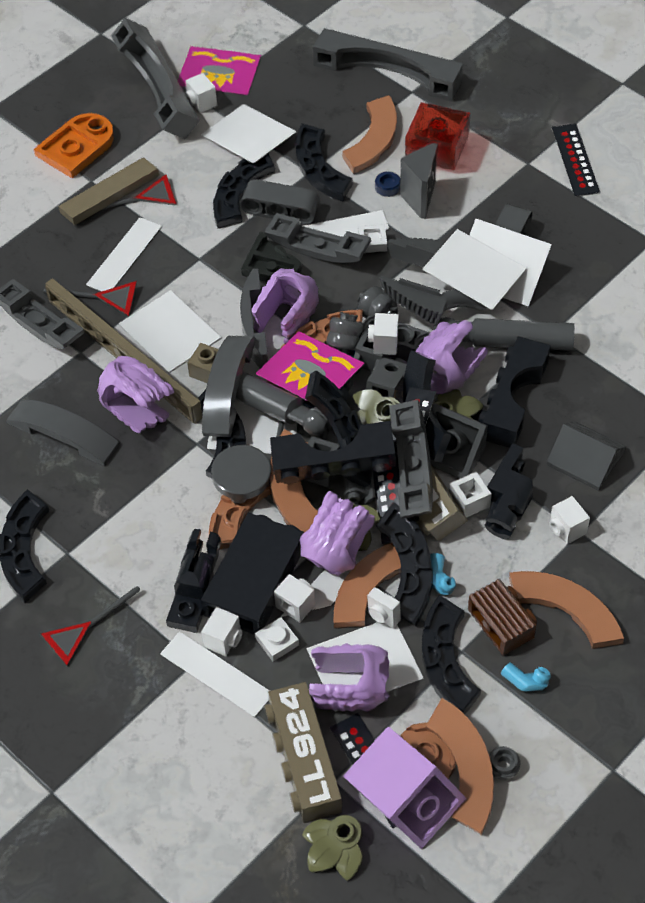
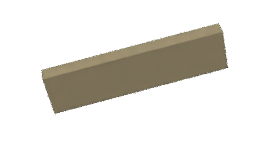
M143 157L59 205L60 213L72 224L76 225L158 177V168Z

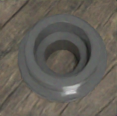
M502 746L491 751L489 757L494 777L507 780L517 775L521 763L518 754L513 749ZM505 761L509 764V767L502 768L498 766V763Z

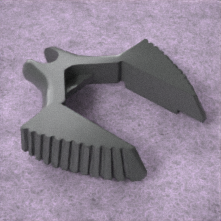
M401 237V239L396 238V240L392 238L387 243L392 258L420 267H424L444 245V241L436 239H407L405 237ZM380 276L383 290L389 297H392V300L396 301L400 306L406 307L405 309L415 313L416 316L419 315L421 319L424 318L425 321L433 323L435 326L438 325L440 318L446 310L455 307L466 306L480 310L487 309L486 306L455 288L440 294V290L400 278L397 281Z

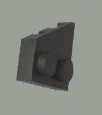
M260 232L241 267V274L245 277H248L252 269H258L259 280L268 282L271 276L281 268L294 269V272L300 273L302 270L301 261L293 255H289L279 244L276 246L267 240V235L264 232Z

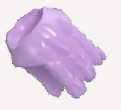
M281 268L276 271L268 280L266 286L262 287L257 303L252 307V313L255 317L253 329L256 333H261L279 305L282 303L288 304L292 308L281 322L282 336L285 337L283 342L286 344L300 327L309 322V317L316 312L319 298L315 280L310 276L294 272V269Z
M464 320L459 324L439 323L435 330L424 337L423 342L416 349L417 352L436 360L433 370L437 373L433 372L431 380V391H436V394L448 393L453 389L463 387L464 382L470 378V375L475 372V369L479 367L480 362L487 355L488 350L486 347H480L476 351L474 347H468L466 350L464 347H457L464 336L472 330L473 325L470 321Z
M118 356L106 366L101 374L97 392L99 394V401L104 408L112 412L114 416H117L118 420L123 421L125 425L130 426L134 432L141 433L146 428H154L157 422L162 423L166 421L169 413L154 402L155 400L160 401L164 395L170 396V394L174 393V389L171 384L164 382L154 372L153 368H148L146 364L141 363L135 358Z
M332 491L327 492L322 506L318 510V514L314 517L313 524L299 539L301 557H305L317 567L323 568L330 574L337 576L347 570H353L356 565L355 557L366 533L374 525L375 516L369 514V511L363 506L359 505L353 508L354 503L349 499L343 500L338 498V495Z
M348 643L342 646L335 645L329 648L321 646L312 649L311 655L312 658H315L314 661L318 672H363L356 685L310 684L309 694L312 696V701L316 704V707L340 711L360 709L368 712L388 700L389 695L385 690L386 681L389 678L390 661L388 659V651L370 644L362 646L359 644L349 645Z

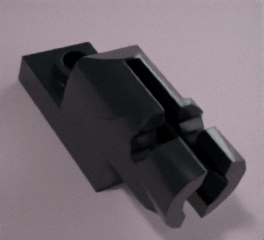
M516 444L511 445L487 486L491 492V504L484 526L490 533L501 539H509L516 528V522L522 519L525 510L533 498V481L521 474L525 466V461L522 460L523 447Z
M194 529L191 532L174 584L175 597L166 619L167 627L193 633L198 632L203 617L201 598L214 576L213 571L221 545V537L217 533L210 531L206 543L208 553L201 552L203 548V541L200 539L201 529Z

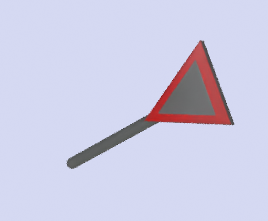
M165 174L137 196L115 201L102 210L137 201L176 205V201L167 174Z
M137 281L98 293L68 291L75 297L100 299L129 317Z
M134 587L89 622L41 633V636L68 667L88 629L140 591V587Z

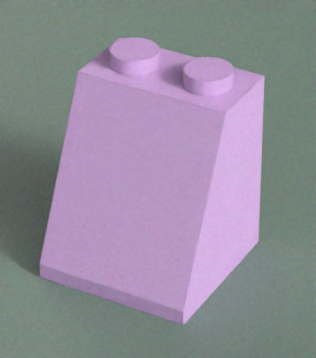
M389 726L343 776L420 849L428 843L467 799L434 764Z

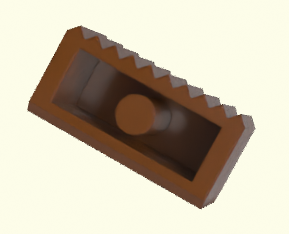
M497 579L490 585H486L485 588L482 587L475 593L470 594L468 600L469 613L472 614V617L475 618L479 626L486 632V635L493 642L494 646L497 647L501 655L504 656L535 638L537 620L531 610H524L519 604L518 595L513 587H506L501 579Z

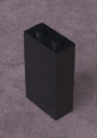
M248 512L201 598L203 616L210 618L215 608L218 607L239 616L240 629L255 635L257 631L264 628L275 608L274 591L289 574H292L301 557L299 539L304 532L293 525H284L272 521L265 515H255Z

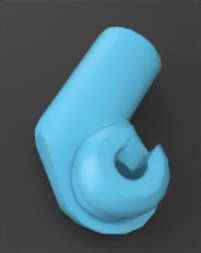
M432 553V588L441 595H449L454 591L456 581L453 577L450 578L443 572L445 556L439 553Z
M511 662L501 672L503 677L523 692L543 690L549 685L551 678L549 670L544 667L535 669L534 673H524Z

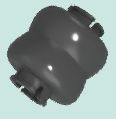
M373 286L363 290L364 294L361 293L358 297V310H363L364 318L375 315V313L398 314V304L381 287Z
M340 312V317H332L330 319V331L326 342L335 349L350 355V351H355L361 338L364 324L357 321V315Z

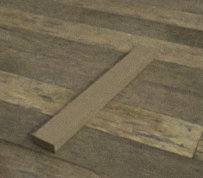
M52 278L45 283L48 299L52 305L82 327L90 337L115 358L118 356L132 357L146 364L148 368H153L154 372L164 382L171 384L174 389L173 394H170V396L164 395L163 398L192 423L196 424L202 419L200 400Z

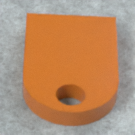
M86 113L75 116L35 147V156L70 178H73L112 145L114 140L112 124L106 117L99 114ZM95 126H101L99 129H92Z

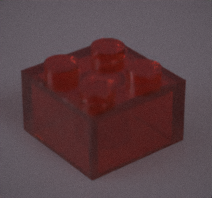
M421 102L405 136V156L434 143L437 144V167L455 170L469 137L470 113Z

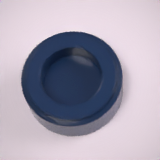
M390 171L378 174L375 178L376 192L385 197L398 194L400 191L399 175Z

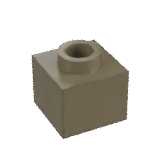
M200 343L187 362L189 377L207 383L212 364L219 349Z

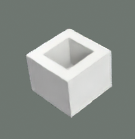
M204 73L186 80L187 91L185 95L191 106L193 105L199 113L217 106L216 88Z
M375 313L374 325H369L368 342H373V354L396 355L398 314Z
M477 472L450 483V493L466 518L490 507L491 492Z
M571 496L552 506L549 524L553 533L556 536H561L564 542L569 544L587 534L590 517L575 498Z
M289 574L274 591L275 606L300 623L315 606L314 589L304 579L298 580Z
M216 607L201 631L204 647L226 657L231 647L235 648L242 637L239 616Z

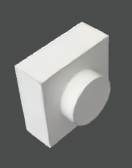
M385 224L358 226V234L371 237L372 240L365 253L387 251Z
M374 587L367 595L368 614L375 621L385 623L394 628L401 620L400 601Z
M282 617L255 633L256 640L273 662L299 646V639Z

